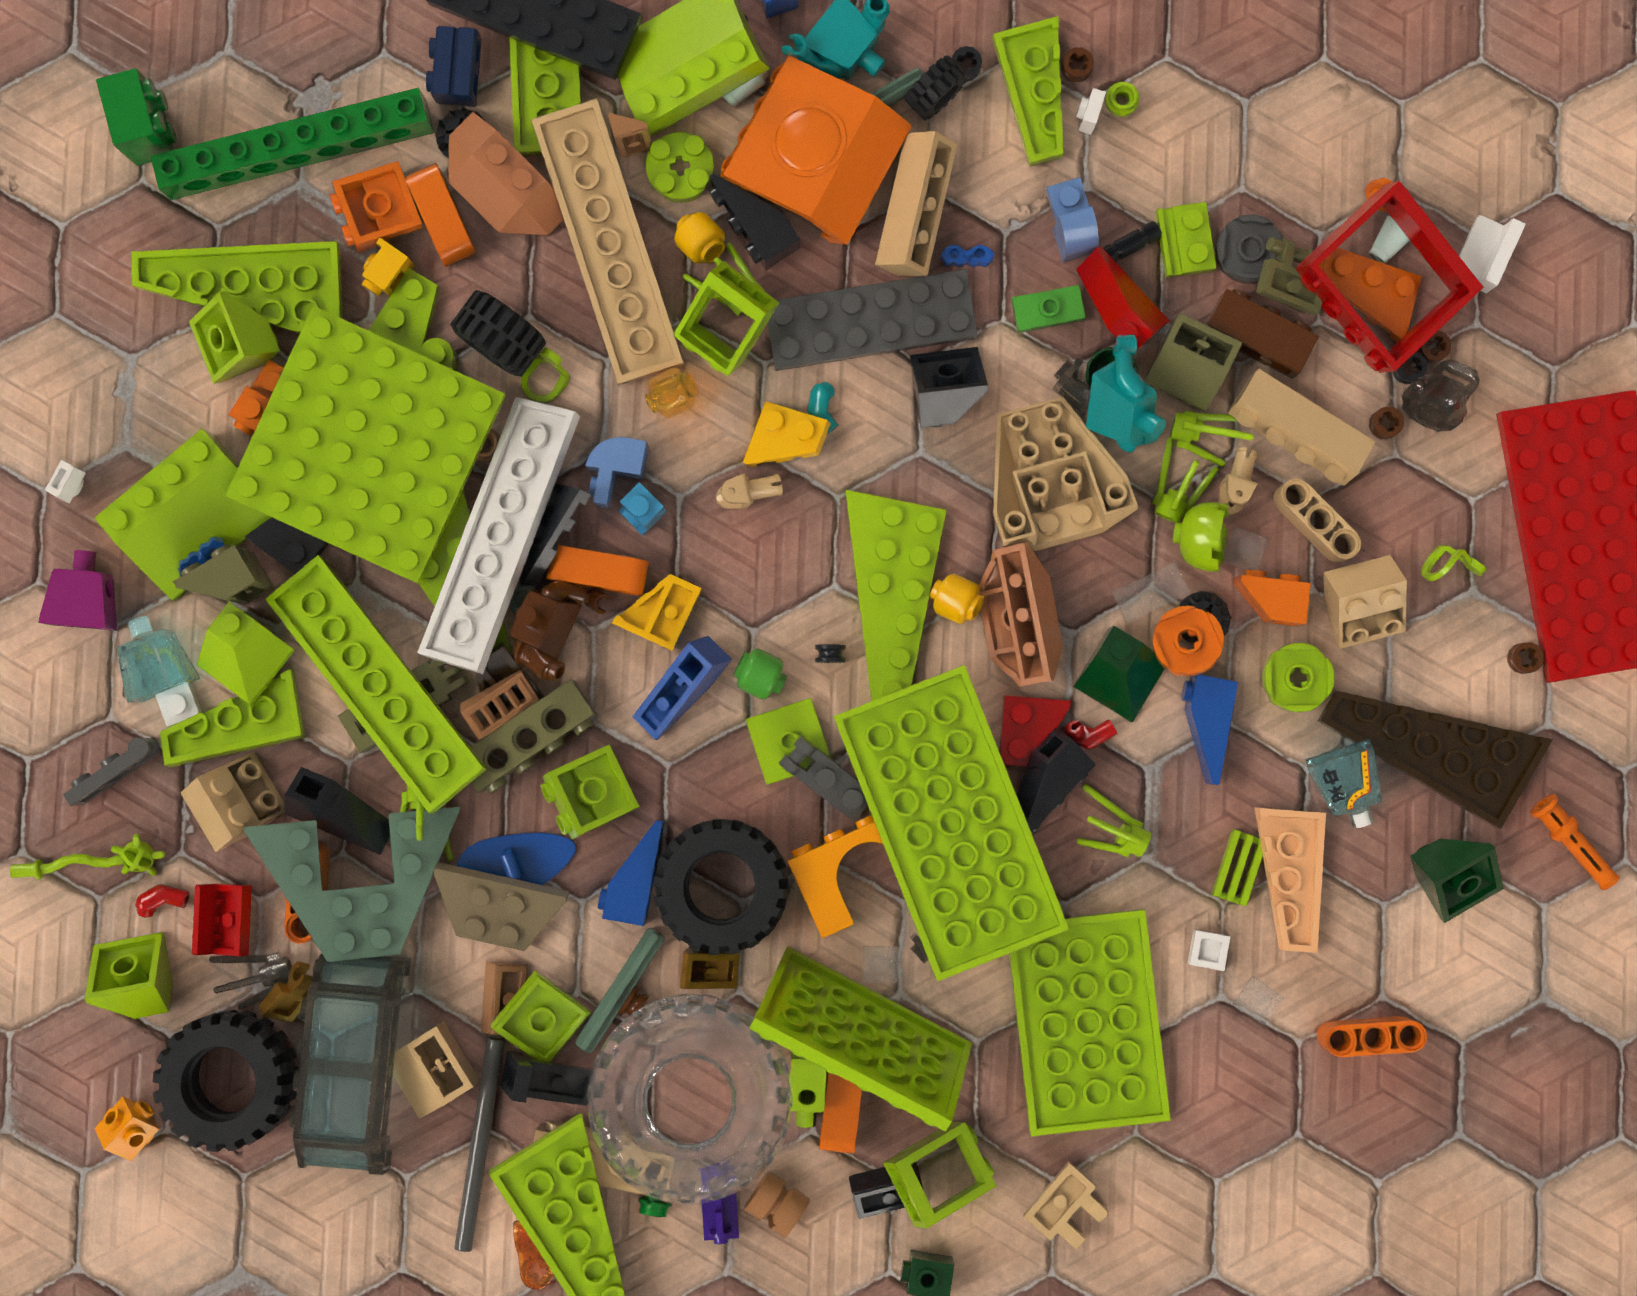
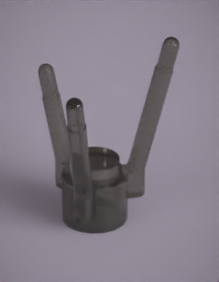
M279 952L268 955L211 956L209 958L210 963H265V965L259 967V975L216 986L213 989L214 993L217 994L262 982L264 987L270 986L237 1005L239 1010L265 999L277 982L287 984L292 968L289 957H281Z

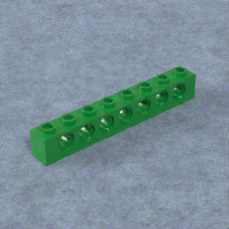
M418 87L151 155L150 157L158 189L170 200H175L433 134L435 131L427 100Z

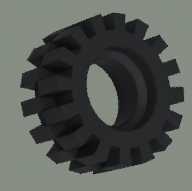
M946 55L943 59L940 58L935 65H931L929 70L920 76L921 78L908 91L905 101L924 121H927L934 114H938L941 108H945L951 99H954L956 93L963 88L962 85L967 82L968 75L949 55Z

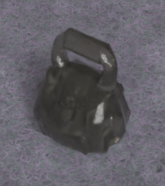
M1454 359L1442 361L1432 372L1430 371L1416 379L1409 387L1404 389L1402 409L1409 415V419L1436 432L1451 431L1463 423L1467 415L1468 408L1466 403L1480 382L1478 371ZM1445 370L1446 372L1451 373L1469 382V384L1464 386L1463 383L1456 381L1450 377H1447L1442 373Z

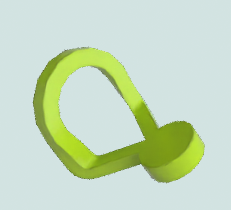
M544 347L542 352L537 355L521 377V387L524 395L531 401L544 404L554 401L570 382L569 373L560 365L563 361L562 358L547 347ZM542 362L550 363L560 373L554 389L544 396L534 394L528 387L530 375Z
M1439 545L1422 565L1421 576L1428 581L1440 579L1453 567L1457 560L1461 561L1467 569L1478 576H1482L1487 569L1479 561L1470 557L1466 550H1455L1447 545ZM1445 551L1452 555L1439 571L1431 573L1434 563Z

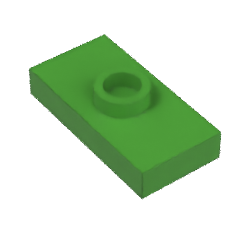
M1079 285L1012 297L1011 299L1017 333L1080 322L1086 319Z

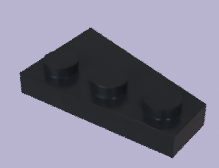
M555 483L519 577L520 581L533 586L538 585L557 553L558 545L556 541L558 537L565 531L570 532L576 522L572 518V514L579 503L586 505L592 494L578 488Z
M273 517L244 536L294 574L317 555H321L329 544Z

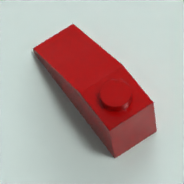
M1098 246L1076 269L1108 330L1115 338L1118 335H1134L1137 340V351L1170 321L1101 246Z

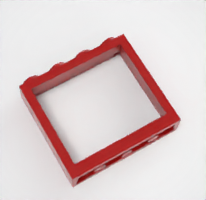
M1400 181L1383 185L1295 268L1301 275L1300 280L1303 286L1318 296L1322 301V308L1325 313L1340 323L1344 328L1343 334L1346 339L1361 349L1366 355L1364 357L1365 362L1379 373L1396 371L1484 288ZM1381 206L1385 208L1451 291L1389 351H1387L1319 266Z

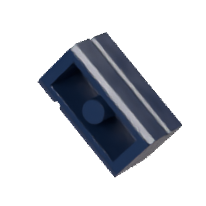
M436 27V38H430L429 57L434 59L433 71H427L426 90L431 92L436 103L470 107L477 105L482 39L475 28Z

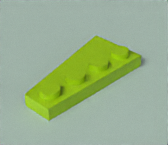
M1059 16L997 32L992 36L1029 167L1060 159L1064 154L1059 65Z

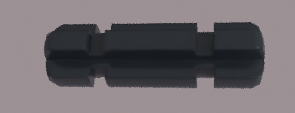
M1151 221L1143 225L1141 230L1136 229L1114 241L1112 246L1108 244L1103 249L1117 262L1118 258L1122 260L1144 248L1146 243L1151 244L1160 239L1162 232L1155 221Z

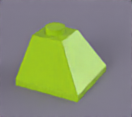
M219 292L189 321L213 384L221 383L261 367L280 352L277 337L272 332L268 319L227 292Z
M229 601L207 628L197 666L252 706L295 650Z
M163 932L94 945L84 998L87 1004L134 1019L168 1013L170 1011L173 982Z

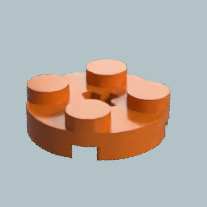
M1179 606L1166 612L1159 620L1153 636V650L1159 663L1173 675L1197 676L1210 670L1221 657L1224 642L1223 630L1218 620L1211 613L1197 609L1194 606ZM1187 632L1190 637L1196 636L1198 638V641L1194 643V649L1188 650L1187 647H1180L1178 643L1182 641L1181 634Z

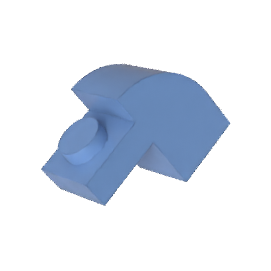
M1081 178L1048 186L1046 193L1056 222L1053 234L1062 263L1090 255L1099 245V234L1093 206L1089 207Z
M615 437L601 442L592 450L585 466L589 471L598 472V477L592 476L589 493L592 494L591 497H594L593 503L597 507L610 509L616 475L643 480L649 450L647 441Z

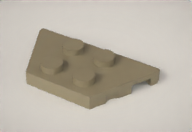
M437 862L433 872L456 936L525 951L566 903L569 896V891L441 862Z

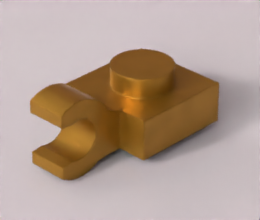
M297 961L290 970L287 984L281 982L275 984L258 1006L262 1017L292 1023L311 999L308 990L313 986L316 979L314 976L306 975V972L311 967L310 964Z

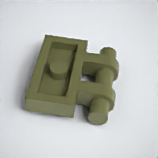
M1271 237L1267 241L1266 249L1275 253L1277 260L1272 258L1264 260L1256 293L1309 315L1320 314L1322 301L1314 292H1310L1303 286L1300 280L1301 275L1292 267L1293 261L1301 263L1314 250L1298 248L1295 242L1286 238L1279 240Z

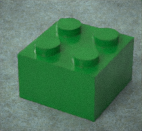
M137 68L96 79L113 146L136 166L152 162L151 155L174 150L173 143L177 142L176 133L172 124L167 122L164 111L168 110V103L163 91L157 90L150 78L146 79Z

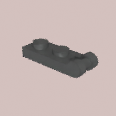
M800 736L794 743L795 749L789 756L785 754L779 764L787 772L797 777L855 822L868 806L858 779L806 738ZM806 756H809L813 761L805 769L800 763Z
M136 737L132 739L128 744V751L122 755L118 753L113 754L99 764L101 769L94 774L86 773L76 778L70 784L72 789L64 793L63 796L70 806H83L153 759L159 753V743L153 738Z

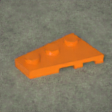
M1337 248L1319 265L1349 304H1352L1366 315L1365 319L1373 325L1381 326L1390 333L1389 337L1396 342L1407 334L1422 276L1341 248Z

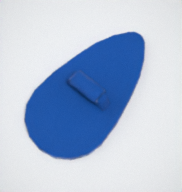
M522 833L498 836L478 841L468 847L458 859L457 866L544 885L569 863L576 852V845L569 838L549 833Z

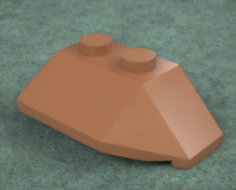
M472 112L449 135V184L498 233L549 236L564 221L555 191L549 182L495 128L477 114Z
M1027 542L995 549L979 584L981 595L984 596L981 615L990 659L1012 677L1020 687L1053 681L1063 641L1050 576Z

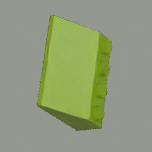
M682 0L639 26L618 77L635 119L646 122L649 134L654 136L764 73L770 67L737 0Z
M201 428L94 517V519L114 543L174 601L186 591L176 588L173 581L180 578L178 571L179 561L186 559L190 552L199 551L200 545L208 542L211 537H221L225 545L230 544L231 547L233 545L239 547L247 540L244 536L271 517L225 496L239 464L214 434Z

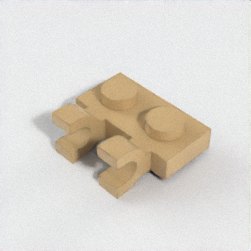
M1068 1161L1023 1216L1050 1241L1058 1233L1077 1250L1086 1239L1083 1233L1068 1222L1072 1215L1081 1206L1096 1221L1101 1223L1109 1212L1102 1203L1090 1195L1095 1190L1096 1185Z

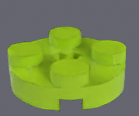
M685 132L670 133L661 139L655 140L650 147V152L646 159V173L651 187L664 196L665 199L675 203H686L698 199L703 194V191L707 189L710 183L709 176L715 170L712 153L703 139L697 135ZM677 160H683L684 163H689L690 168L684 169V175L680 176L676 170H671V165L676 164Z
M1306 643L1288 644L1271 653L1262 673L1263 687L1270 702L1289 712H1307L1320 706L1325 698L1330 695L1334 686V670L1329 659L1325 658L1318 651L1319 649ZM1295 668H1300V673L1307 676V680L1301 682L1300 688L1295 687L1294 682L1290 681L1289 678L1290 674H1294Z

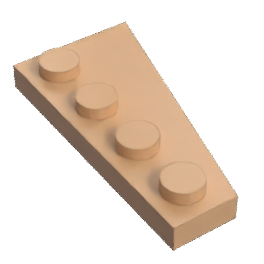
M1254 808L1279 949L1318 953L1326 813Z

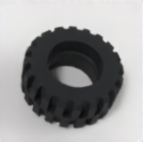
M713 819L688 828L667 846L668 848L657 864L658 869L654 876L653 886H655L656 894L654 900L656 907L659 908L662 915L660 917L662 922L672 930V935L677 940L684 941L690 945L689 948L698 952L702 950L709 952L710 955H720V953H730L731 955L740 953L741 950L754 947L774 930L785 910L789 880L786 864L777 846L762 831L738 820ZM715 853H728L742 859L752 871L755 881V892L750 905L741 914L729 919H715L703 914L694 905L689 893V879L694 867L703 858Z
M236 1009L224 1010L219 1013L215 1012L182 1027V1031L175 1033L167 1041L169 1047L162 1050L157 1059L158 1064H161V1068L153 1072L152 1082L159 1083V1090L153 1092L155 1103H162L164 1111L160 1112L159 1115L163 1122L170 1120L173 1123L174 1127L171 1129V1132L177 1138L186 1135L189 1137L188 1145L198 1148L204 1144L206 1145V1150L211 1152H219L223 1148L233 1151L259 1140L277 1127L279 1121L287 1116L291 1110L289 1104L292 1100L296 1099L299 1088L294 1086V1081L300 1078L299 1067H293L292 1059L296 1058L297 1055L294 1047L287 1049L284 1043L288 1039L287 1035L283 1030L276 1033L272 1029L274 1022L265 1017L259 1020L256 1018V1013L247 1010L238 1013ZM227 1047L239 1052L248 1060L253 1068L256 1080L255 1094L251 1103L240 1111L228 1112L217 1108L208 1101L200 1087L199 1070L204 1056L215 1048Z

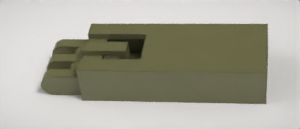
M437 660L433 663L426 661L411 671L420 682L427 678L429 683L423 687L430 693V696L437 705L441 707L453 699L451 696L453 692L468 684L469 681L466 676L457 679L455 682L451 680L453 676L462 671L460 667L453 666L445 670L444 666L447 663ZM349 709L338 715L359 753H365L377 746Z

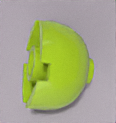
M1200 503L1186 512L1182 523H1175L1173 543L1180 545L1181 556L1192 567L1203 571L1220 573V565L1223 564L1228 528L1223 524L1224 518H1229V505L1227 503Z

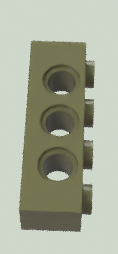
M570 679L471 746L472 750L487 768L486 771L471 782L477 793L486 790L489 794L494 793L507 784L506 776L515 770L518 775L522 774L536 764L533 758L543 751L550 755L565 744L562 740L573 731L578 736L594 725L591 719L598 714L574 680ZM555 710H562L566 716V723L562 728L555 730L549 724V716ZM527 729L533 730L537 736L535 746L530 749L524 748L520 742L521 734ZM499 748L503 749L508 756L506 765L500 769L496 768L491 761L493 752Z

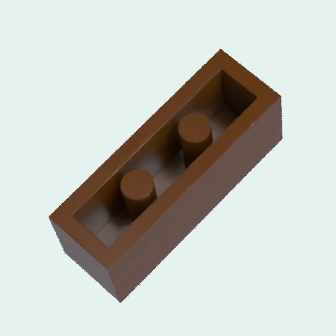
M1226 289L1217 301L1206 325L1242 342L1239 352L1291 379L1300 374L1319 336L1312 333V328L1300 321L1291 322L1281 317L1282 313L1276 308L1268 305H1263L1262 307L1250 301L1251 297L1245 292L1237 289L1232 291Z

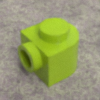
M431 338L422 344L419 350L420 355L457 371L458 356L447 341L441 338Z

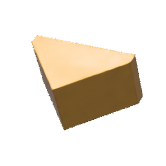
M686 948L683 952L680 988L736 989L740 954L720 953V955H710L706 951L699 950L698 952L691 948Z

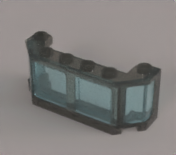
M321 953L319 959L315 960L313 978L307 998L303 999L300 1010V1017L305 1020L304 1034H300L297 1041V1055L301 1056L300 1070H296L293 1079V1091L298 1093L296 1106H292L289 1117V1126L294 1128L293 1142L298 1168H306L308 1165L365 1170L369 1171V1174L384 1175L391 1168L392 1151L387 1150V1145L390 1143V1136H387L400 1001L401 997L405 994V988H403L404 976H410L411 958L380 956L327 962Z

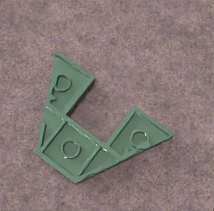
M460 807L440 808L434 814L424 810L423 839L421 841L416 839V811L388 813L394 884L322 891L317 820L243 827V831L326 961L398 955L401 953L433 876L434 867L440 859Z

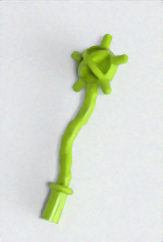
M134 834L133 841L129 842L125 847L116 845L111 847V852L119 855L110 858H99L87 854L73 853L68 856H62L48 864H44L41 859H36L34 863L12 864L10 866L11 878L35 877L37 880H40L44 874L52 873L74 863L101 868L124 865L121 869L122 874H127L129 871H146L151 876H155L157 871L152 866L154 860L164 858L165 852L154 851L146 841H141L139 834Z

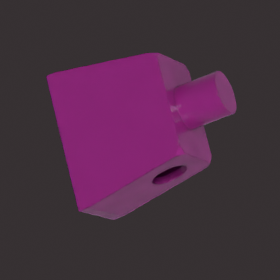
M75 550L73 570L53 569L38 623L52 626L117 631L114 578L110 574L95 572L97 552Z

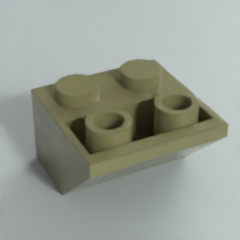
M1179 313L1172 321L1144 382L1157 390L1206 412L1226 378L1242 342Z
M230 544L216 549L211 553L212 559L202 565L194 563L181 571L182 576L173 581L176 588L242 605L250 603L275 588L254 552L236 545L231 547Z

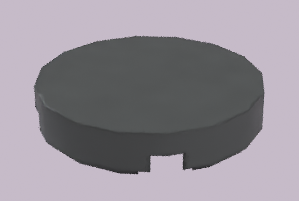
M1255 214L1241 215L1229 222L1218 235L1215 245L1216 261L1222 272L1232 280L1243 284L1259 283L1264 260L1271 258L1277 260L1275 253L1266 249L1267 241L1271 237L1279 240L1283 239L1281 232H1278L1277 228L1273 226L1274 223L1265 217Z

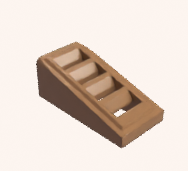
M519 670L460 703V712L479 740L539 700V697L522 670ZM515 684L524 695V698L518 700L511 689ZM502 693H505L511 702V705L506 707L499 696ZM492 701L499 712L493 714L487 704ZM479 709L486 718L483 721H480L475 713Z

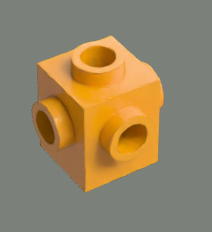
M124 1096L121 1097L113 1108L106 1112L104 1118L94 1128L104 1150L129 1161H132L159 1131V1127L153 1117L154 1110L151 1106L142 1100L134 1102Z

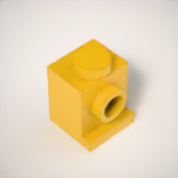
M379 238L376 244L380 247V250L377 254H371L366 260L363 267L365 271L362 274L365 280L361 285L378 297L382 292L390 297L408 267L413 269L415 265L408 256Z

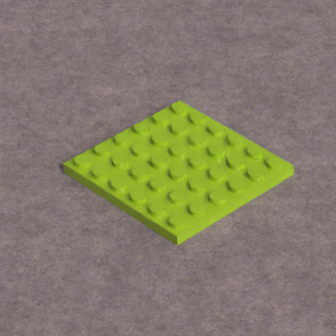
M313 305L225 496L420 584L506 394Z

